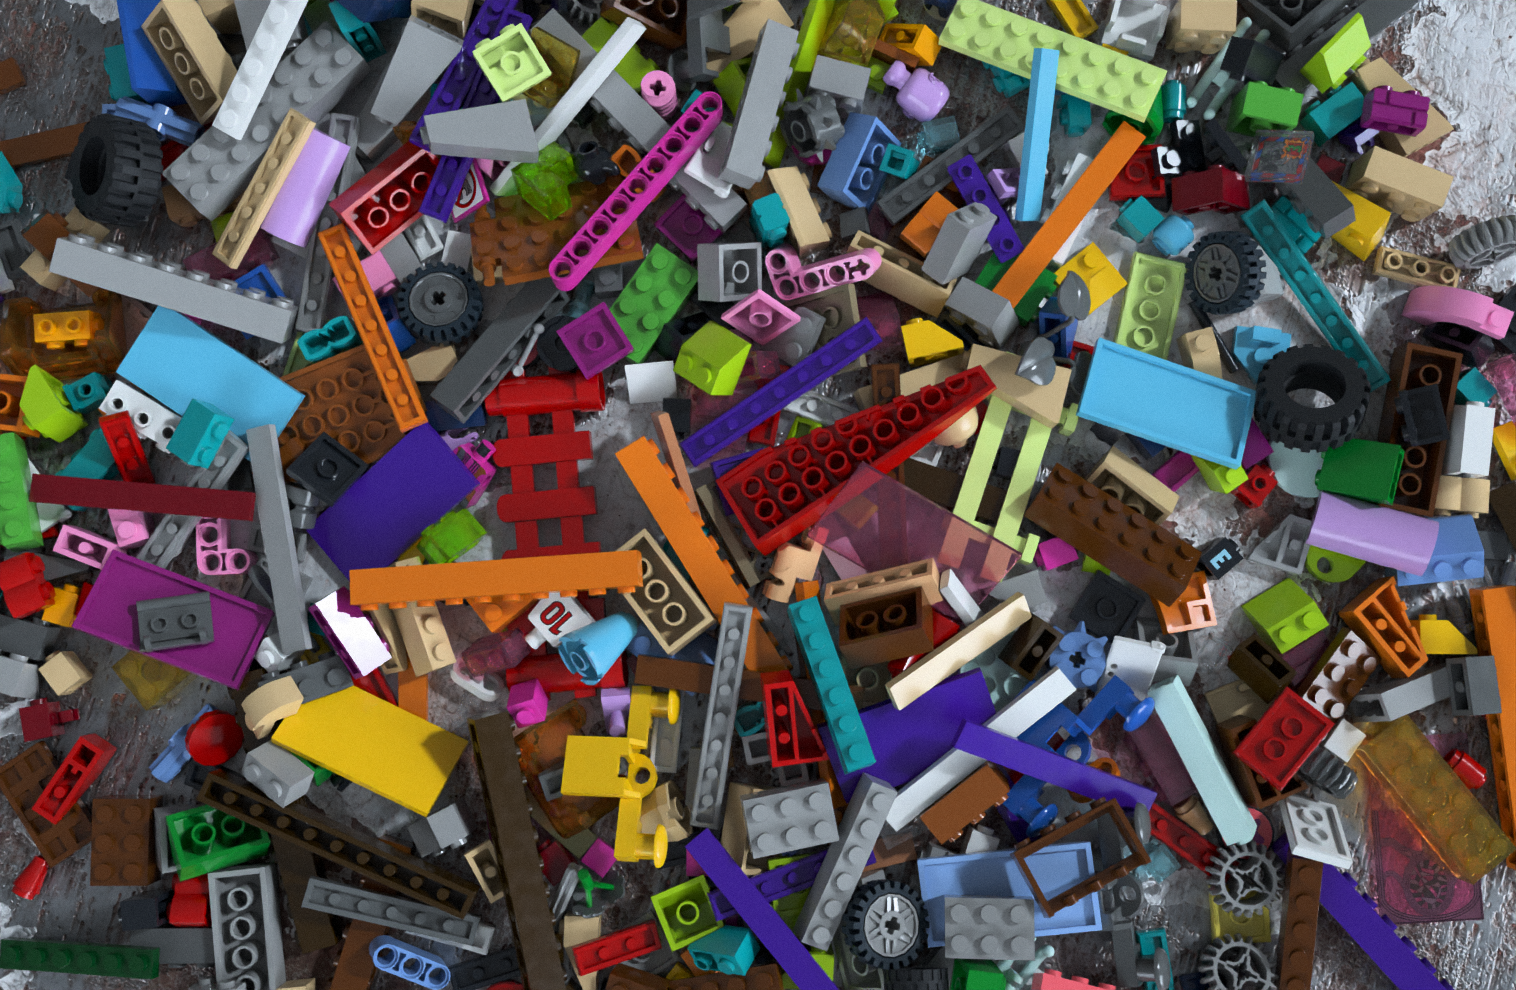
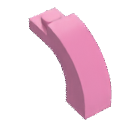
M1423 286L1410 291L1401 316L1425 326L1435 322L1460 324L1499 340L1505 337L1514 312L1494 304L1493 298L1476 292L1447 286Z

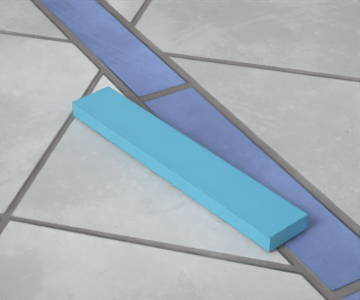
M1034 48L1015 213V220L1040 221L1059 50Z

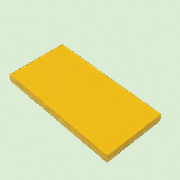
M351 686L301 704L296 714L283 719L271 737L272 743L426 818L469 742L356 686Z

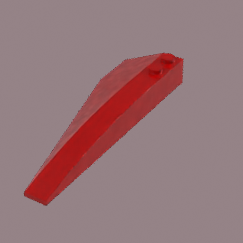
M978 365L947 377L945 381L931 386L929 384L921 387L918 392L893 398L892 402L882 406L879 404L836 420L835 424L825 428L818 427L813 429L807 435L787 439L783 444L773 448L771 446L764 448L717 479L716 483L754 546L766 556L908 459L996 390L997 387L983 367Z

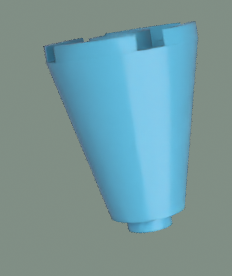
M620 611L565 634L559 639L562 644L558 647L564 664L572 674L578 672L582 675L583 678L580 681L587 685L597 684L637 634V621L630 613Z

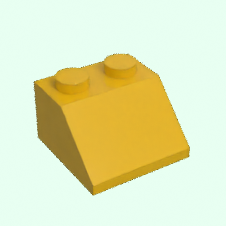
M915 318L906 321V325L901 326L910 368L935 363L959 354L963 355V341L930 320L923 321L922 318Z

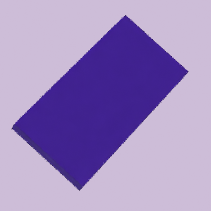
M427 422L413 428L369 469L333 507H329L316 519L313 529L305 530L350 582L349 570L385 568L396 562L481 483L430 423Z
M980 667L942 680L900 711L893 706L891 699L858 710L876 763L846 775L844 774L826 721L817 724L847 804L850 802L863 772L888 782L892 787L910 782L953 748L951 742L963 718L982 725L994 716L996 711Z

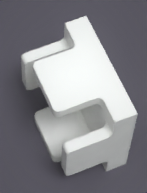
M1111 0L1099 45L1102 46L1104 43L1128 51V55L1151 61L1154 57L1156 46L1165 30L1169 11H1166L1167 6L1157 4L1158 0Z

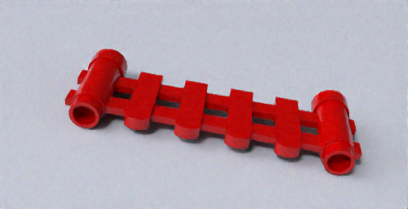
M548 367L549 375L526 377L525 370L521 376H515L512 371H509L504 376V379L486 397L485 406L490 417L503 415L507 418L508 439H499L493 445L496 448V451L493 453V459L499 467L511 468L513 494L500 496L497 502V514L503 522L515 523L517 549L505 551L501 559L601 552L600 542L585 543L583 516L598 515L596 487H580L578 461L593 460V448L590 431H575L574 411L580 410L581 413L605 410L606 397L602 371L589 380L585 378L580 369H577L576 372H561ZM552 413L554 434L530 436L529 415ZM556 463L558 489L535 491L533 465ZM560 518L562 545L539 547L537 520ZM577 591L578 596L576 599L596 621L607 617L605 598L589 599V591ZM539 601L507 626L510 633H524L525 637L535 628L528 619V615ZM524 638L525 656L522 659L508 660L506 664V683L509 693L511 686L537 678L549 701L551 700V693L574 691L575 698L597 696V689L628 687L629 683L628 663L625 660L627 659L626 649H624L604 677L595 685H587L580 681L583 676L578 672L572 674L564 664L559 653L548 654L547 640L535 650Z

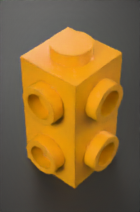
M85 310L33 314L35 342L47 345V349H65V344H74V347H92V342L103 341L102 334L105 331V324L99 313Z

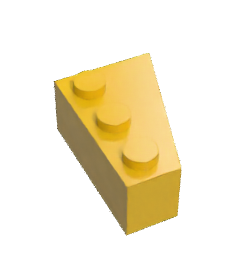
M1332 181L1354 205L1356 221L1330 237L1365 262L1384 237L1391 213Z

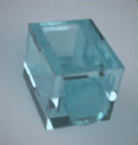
M954 115L922 122L921 128L917 132L918 146L920 149H924V153L927 156L944 153L960 141Z
M1156 838L1144 846L1152 862L1141 865V867L1158 884L1181 867L1166 845Z

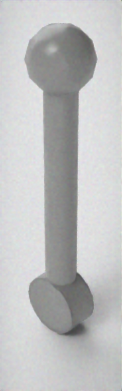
M540 323L535 324L533 328L534 333L520 361L511 369L515 376L523 374V365L539 334L544 332V326Z

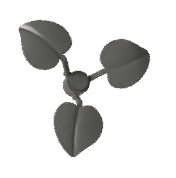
M1069 270L1062 280L1057 294L1060 311L1063 315L1069 317L1068 320L1045 334H1039V337L1033 340L1023 342L1020 350L1022 357L1015 375L1023 377L1036 385L1044 386L1053 380L1056 371L1055 362L1067 363L1071 366L1069 369L1072 370L1069 385L1081 396L1092 355L1087 351H1080L1076 353L1074 360L1053 356L1055 352L1054 344L1047 340L1048 337L1071 325L1075 318L1079 321L1085 320L1090 311V293L1085 282L1078 274Z

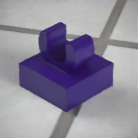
M1358 119L1339 132L1337 136L1341 144L1350 145L1353 153L1361 155L1363 154L1361 145L1364 143L1366 146H1374L1375 140L1373 136L1380 131L1361 127V119Z

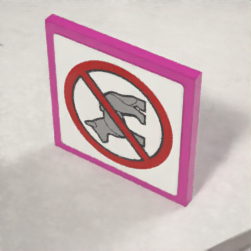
M476 158L473 159L451 211L454 223L460 222L490 201Z

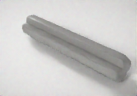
M574 862L568 864L549 909H552L556 920V925L553 926L554 932H556L579 880L578 872L582 869V866L576 865Z

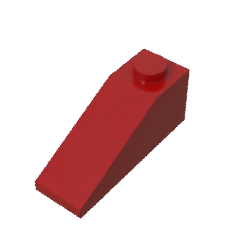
M95 733L80 736L32 807V810L53 824H58L102 773L118 748Z

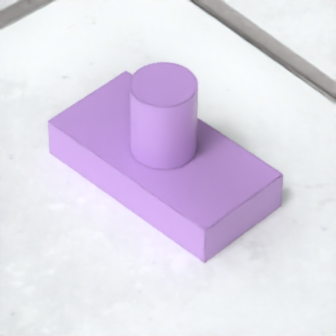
M1021 168L992 169L986 175L997 195L996 199L1000 205H1003L1009 198L1017 197Z
M630 687L601 689V701L607 735L613 737L627 736L631 702Z

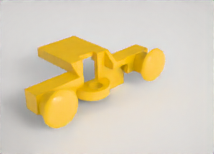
M632 685L627 738L568 735L561 793L573 796L620 798L614 857L618 861L638 862L639 859L654 860L656 868H661L664 865L668 850V837L665 826L658 824L655 834L641 833L640 813L642 799L653 791L658 777L653 762L645 755L639 753L640 749H647L649 728H652L653 717L668 718L670 725L677 723L681 711L680 690L670 688L669 692H655L652 686ZM620 757H624L629 763L627 779L618 777ZM641 770H647L650 772L649 780L643 784L637 783L635 779L637 773Z

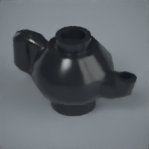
M594 141L582 143L578 146L577 150L567 152L565 157L571 171H574L579 178L594 185L605 182L608 174L616 176L621 172L618 165L612 161L611 154L606 149L598 147V144Z

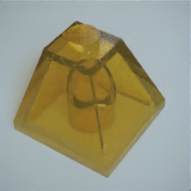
M842 0L836 3L817 55L867 66L886 17L878 1Z

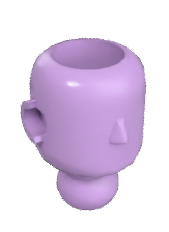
M895 60L883 76V80L887 85L895 86L899 89L896 101L902 108L904 115L910 119L915 118L922 123L930 122L939 113L950 96L948 87L937 79L933 72L930 73L925 69L918 68L911 74L906 70V66L901 61Z

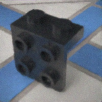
M1437 384L1407 391L1405 389L1398 390L1399 397H1395L1394 401L1397 413L1399 415L1404 414L1406 421L1405 425H1401L1404 442H1411V446L1416 447L1450 439Z

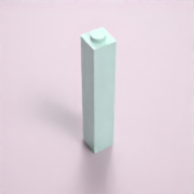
M1178 674L1152 684L1147 694L1154 699L1155 709L1226 845L1234 843L1243 845L1250 842L1255 835L1257 824Z

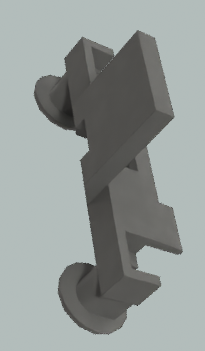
M687 0L686 29L688 54L683 51H676L670 55L667 61V73L673 78L676 89L682 92H690L695 88L697 82H707L719 77L717 71L707 69V53L714 51L731 55L729 27L723 25L722 9L736 4L740 0Z
M1137 802L1134 811L1123 812L1142 845H1146L1151 837V819L1146 805ZM1109 813L1097 818L1103 870L1124 859L1123 848L1126 846ZM1129 872L1128 875L1113 880L1097 891L1102 930L1099 931L1112 932L1119 987H1139L1143 982H1156L1158 990H1167L1170 984L1171 972L1166 951L1158 947L1154 955H1141L1140 943H1135L1133 921L1125 918L1136 912L1144 901V889L1141 881L1136 875ZM1123 886H1130L1135 890V900H1128L1123 896ZM1113 887L1115 906L1109 911H1104L1102 890H1109Z

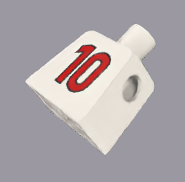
M549 593V599H541L528 615V619L535 628L524 638L535 650L546 640L553 647H558L562 644L559 641L562 636L596 622V620L576 597L561 598L560 593Z

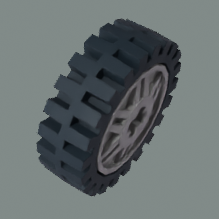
M878 879L867 882L868 885L858 887L859 892H853L851 896L853 901L849 902L846 908L848 914H843L842 920L846 921V925L842 926V933L847 934V937L844 938L845 943L851 946L850 952L857 956L859 961L869 966L886 970L900 969L899 966L905 967L910 964L908 960L914 961L918 957L916 951L922 952L925 947L921 941L927 940L929 935L924 933V928H929V921L924 920V917L929 916L928 911L922 908L925 905L923 899L918 898L919 894L915 890L910 889V886L893 880Z

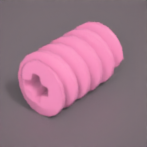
M661 70L647 73L640 84L642 98L664 120H668L676 113L678 108V98L673 78Z

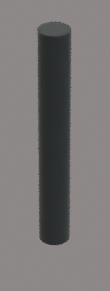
M1197 300L1190 302L1188 305L1203 329L1213 328L1220 358L1228 372L1232 374L1239 370L1238 364L1207 313L1202 311L1203 308H1198L1195 305Z

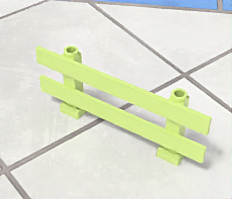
M990 394L985 398L989 404L953 513L946 512L940 528L945 529L946 534L937 561L959 568L968 539L982 543L989 547L980 576L1001 583L1011 554L1017 556V563L1027 566L1032 563L1040 536L1029 533L1023 538L1017 536L1052 428L1043 425L1033 418L1030 419L995 528L974 521L1010 411L1026 415L995 395ZM1071 403L1069 406L1062 408L1059 424L1056 425L1059 426V434L1068 437L1074 433L1079 416H1076L1078 404Z

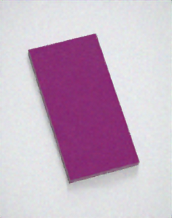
M113 549L72 627L78 631L238 691L275 613L261 605ZM209 591L215 642L205 645L198 644L156 650L149 653L140 652L136 601Z

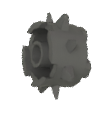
M797 88V101L793 103L789 101L784 102V108L782 109L784 111V119L780 120L781 132L786 144L789 147L794 146L800 152L798 156L808 158L817 154L822 163L824 162L822 150H836V143H838L840 138L844 137L845 128L840 122V117L836 110V102L830 95L824 96L820 93H812L803 97Z

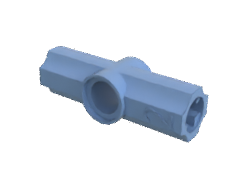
M124 96L119 98L115 105L114 115L146 123L155 131L160 141H165L168 138L190 147L205 132L204 125L178 116L176 112L163 104L155 103L151 106Z
M211 703L206 704L189 724L182 726L172 735L168 741L169 746L149 766L151 773L158 780L169 783L188 762H191L192 757L186 750L185 744L187 731L192 723L195 724L200 720L198 717L210 711L220 710L218 707L213 706Z

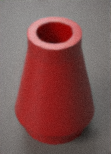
M36 854L28 866L12 882L14 884L11 890L13 893L29 900H33L36 894H40L49 868L43 856Z

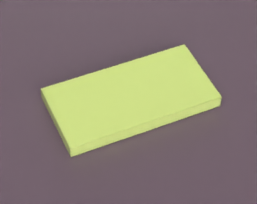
M1136 251L1133 253L1127 277L1128 284L1125 286L1113 339L1114 343L1167 360L1185 282L1184 273H1187L1185 263Z

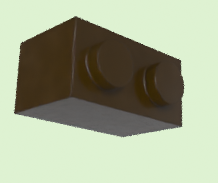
M1031 613L1032 618L1019 626L998 655L1000 660L1030 682L1064 637L1062 633L1033 613Z
M1256 633L1240 643L1231 654L1229 662L1227 660L1225 663L1266 704L1274 700L1286 686L1288 687L1298 674Z

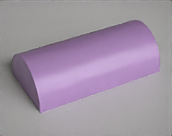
M314 128L260 228L285 241L306 248L351 147Z
M1321 491L1306 544L1422 576L1430 562L1436 544L1439 522L1343 495Z

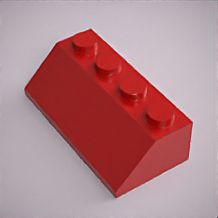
M408 141L330 202L329 206L371 255H374L423 215L418 211L440 160L436 155Z

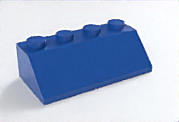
M117 0L132 90L152 106L155 103L163 104L167 107L186 104L187 101L141 27L161 0Z

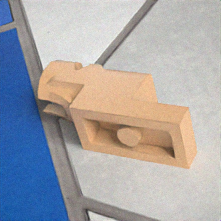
M816 522L803 531L801 546L786 542L778 547L772 566L769 569V572L776 578L765 581L762 594H765L767 598L789 603L795 589V583H798L797 578L812 582L829 528Z

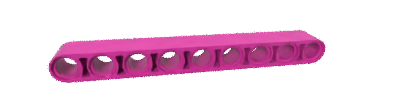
M711 91L704 92L693 102L551 261L549 273L557 289L569 291L577 286L723 120L722 99L717 93ZM709 107H713L716 109L712 112L705 111V109ZM691 127L698 128L695 132L686 131ZM673 147L680 148L678 152L673 153L668 151ZM656 167L662 169L658 173L650 172V170ZM636 188L644 189L641 193H632ZM616 209H625V212L622 214L613 213ZM599 229L607 230L604 235H595V232ZM583 249L589 251L582 257L576 255L578 251ZM561 271H570L569 275L566 277H557V275Z

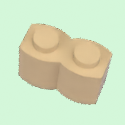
M1441 475L1433 516L1447 517L1451 516V512L1461 513V515L1471 514L1473 519H1479V515L1488 514L1490 480Z

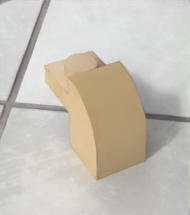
M291 675L259 687L242 702L241 706L246 713V725L249 730H253L257 739L267 737L275 721L297 713L304 697Z

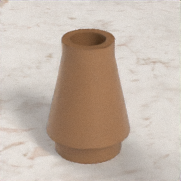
M1184 793L1174 801L1175 815L1194 828L1200 835H1205L1212 830L1213 823L1209 820L1197 796Z

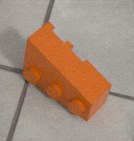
M520 595V601H503V597H492L491 603H474V598L466 600L492 633H500L540 599L533 600L531 595Z

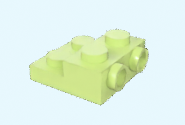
M522 23L517 26L510 24L504 27L499 32L500 36L493 40L486 38L475 45L476 50L472 51L474 59L493 86L502 103L513 99L552 76L550 69Z

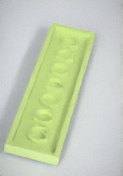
M958 0L939 37L938 45L1031 79L1034 48L1059 50L1056 90L1143 123L1167 74V70L979 0Z

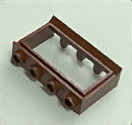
M1103 796L1090 803L1091 810L1081 814L1080 810H1077L1064 818L1066 821L1064 825L1056 828L1055 824H1052L1039 831L1040 838L1031 842L1028 837L1014 845L1016 851L1010 853V856L1013 858L1040 907L1044 918H1051L1057 911L1074 905L1086 895L1095 893L1113 880L1128 875L1131 870L1152 862L1116 798L1107 801ZM1109 813L1132 854L1047 901L1024 858Z

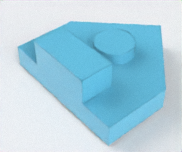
M1236 326L1234 327L1231 354L1236 362L1241 364L1247 372L1249 379L1255 385L1257 384L1259 373L1262 371L1263 365L1267 360L1272 359L1273 355L1282 350L1286 352L1287 348L1290 347L1291 334L1282 333L1280 329L1253 326L1250 328Z

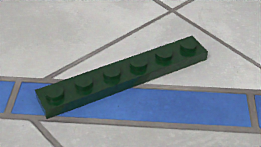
M7 937L1 939L0 968L154 979L159 977L160 947Z

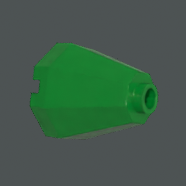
M1161 87L1144 123L1108 110L1102 125L1112 137L1123 121H1126L1146 136L1141 145L1153 144L1156 137L1161 133L1164 124Z

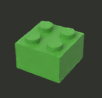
M1249 81L1231 102L1225 131L1258 139L1262 137L1283 138L1298 124L1304 94L1297 93L1289 87L1276 88L1268 86L1263 81Z

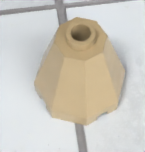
M672 780L660 784L648 796L642 799L640 813L641 833L655 834L658 824H662L666 828L668 842L680 841L693 833V826L689 825L690 809L688 806L683 809L680 800L685 799V797Z

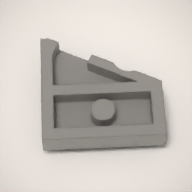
M1292 514L1285 515L1247 555L1246 560L1297 576L1301 575L1310 547L1309 544H1306V539L1312 521Z

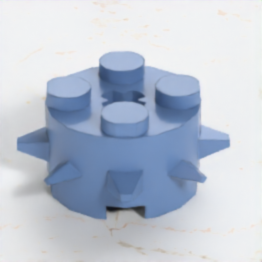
M1080 621L1074 631H1062L1054 625L1053 628L1062 633L1064 637L1045 662L1047 670L1043 676L1055 666H1058L1075 688L1087 687L1095 693L1098 691L1096 682L1101 677L1106 665V655L1103 647L1108 638L1106 636L1094 638L1086 634L1084 621ZM1075 652H1077L1080 661L1073 666L1074 664L1069 661L1070 655L1075 656Z

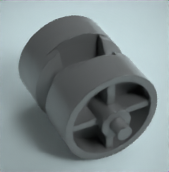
M296 481L285 482L293 532L297 533L298 528L313 529L317 518V511L314 510V507L319 505L320 499Z

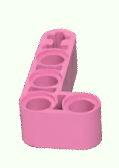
M782 243L767 254L765 259L774 291L783 300H792L847 283L865 280L879 269L882 262L879 252L872 248H865L801 266L795 248L787 243ZM777 253L784 256L785 264L778 260ZM863 260L864 263H869L870 267L864 264L856 268V265ZM835 266H841L845 271V276L839 275ZM810 273H815L819 277L820 282H814ZM786 280H790L794 284V290L787 286Z
M201 517L196 524L197 567L200 572L205 575L215 576L248 574V570L253 565H256L259 558L255 552L246 549H231L230 519ZM215 528L218 532V537L214 542H211L209 535L211 530ZM244 554L247 562L245 567L241 569L238 566V558ZM214 556L219 561L215 570L210 566V561Z

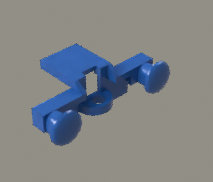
M1114 675L1078 716L1065 705L1059 703L1016 738L1066 757L1069 749L1079 747L1081 748V756L1076 761L1086 764L1091 757L1092 747L1090 739L1085 733L1090 736L1105 718L1111 720L1117 712L1126 719L1123 730L1132 732L1147 721L1155 708V702L1152 697L1140 701L1133 695V690L1119 677ZM1034 678L1031 682L1029 681L1016 697L1037 681ZM1063 727L1070 736L1054 751L1047 742ZM1024 774L1010 789V792L1007 793L1009 797L1002 804L1019 819L1022 817L1029 824L1026 836L1034 838L1040 835L1039 831L1052 825L1058 815V807L1056 804L1044 807L1037 801L1044 793L1042 788L1047 782Z

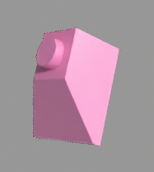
M758 288L721 315V319L763 346L798 323L800 316Z

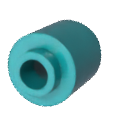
M1168 80L1161 86L1164 123L1183 120V116L1186 114L1187 86L1181 84L1179 80Z

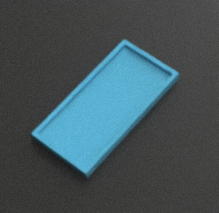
M157 306L116 371L181 416L184 415L192 398L213 404L234 418L229 430L247 445L246 430L267 424H275L278 439L305 397L304 394L181 312ZM248 451L244 458L251 462Z
M1099 337L1095 342L1076 416L1236 470L1241 466L1255 405L1256 390Z

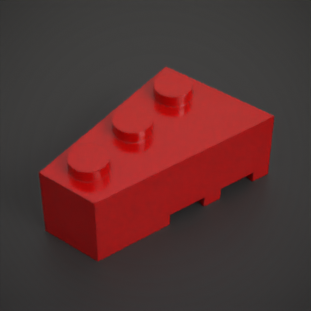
M789 670L760 673L767 751L772 768L830 760Z

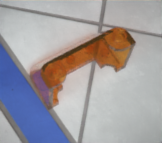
M99 288L92 294V301L94 303L43 310L38 303L28 297L6 299L0 325V359L14 375L28 376L30 367L33 365H37L58 380L85 377L93 372L99 374L115 373L128 353L121 294ZM89 310L101 314V318L104 321V329L95 330V338L88 340L87 347H74V344H65V349H47V345L35 342L33 314Z
M575 698L546 716L545 721L530 726L514 737V742H517L520 748L521 758L518 759L520 770H523L526 776L527 787L555 831L564 839H568L586 830L618 807L620 803V798L573 795H564L548 802L546 800L538 774L565 758L568 735L586 736L581 728L586 724L587 713ZM618 775V777H623L627 779L626 775Z

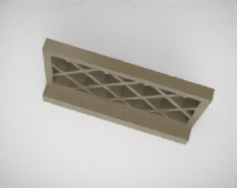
M712 481L707 485L705 484L697 488L694 494L701 510L747 590L772 576L769 571L760 575L755 566L757 555L770 558L773 563L777 549H775L774 555L768 554L765 556L757 548L754 550L743 545L741 540L745 529L742 525L731 523L728 516H725L721 501L712 489L716 487L715 481ZM734 528L740 529L739 536ZM793 537L792 539L787 541L789 543L799 545L796 537ZM748 552L754 554V555H753V559H751V557H750V555L748 554Z

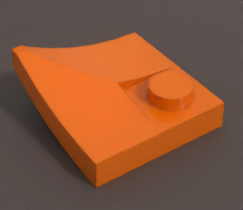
M1205 571L1193 572L1187 588L1170 607L1149 595L1157 613L1163 635L1217 625Z

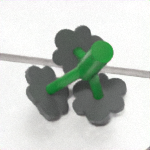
M582 868L578 872L579 880L572 894L573 899L577 901V905L572 910L574 914L581 915L583 918H594L603 914L605 902L599 901L597 897H592L594 895V887L601 888L600 896L603 900H608L610 904H615L617 899H622L625 895V878L620 876L618 871L611 870L608 876L603 878L602 882L595 881V878L590 875L587 869Z

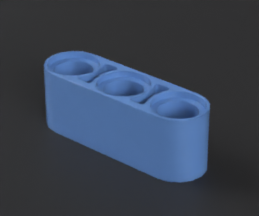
M387 935L377 936L370 942L369 954L377 968L432 990L442 989L449 983L450 971L441 957ZM391 948L388 955L384 957L377 956L381 949ZM416 958L412 966L403 967L406 960ZM441 968L437 976L429 977L433 969Z

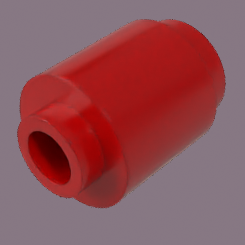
M1456 748L1450 750L1440 762L1444 772L1466 790L1480 788L1487 779L1485 776L1486 769L1464 751L1459 752Z

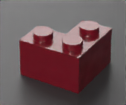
M1211 165L1207 167L1206 171L1202 172L1186 171L1182 173L1181 177L1171 179L1174 212L1188 216L1212 210L1227 215L1250 209L1249 177L1239 174L1237 170L1226 169L1224 165Z

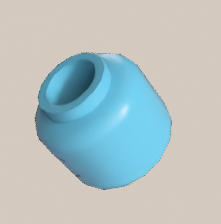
M1169 215L1153 230L1154 238L1152 243L1165 256L1168 254L1178 255L1194 240L1192 231L1194 225L1184 215L1181 218L1177 215Z

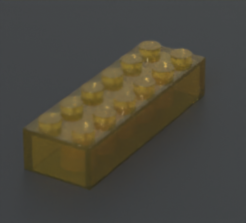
M1408 715L1392 721L1377 722L1364 733L1366 737L1355 753L1457 879L1474 885L1516 850L1514 844Z

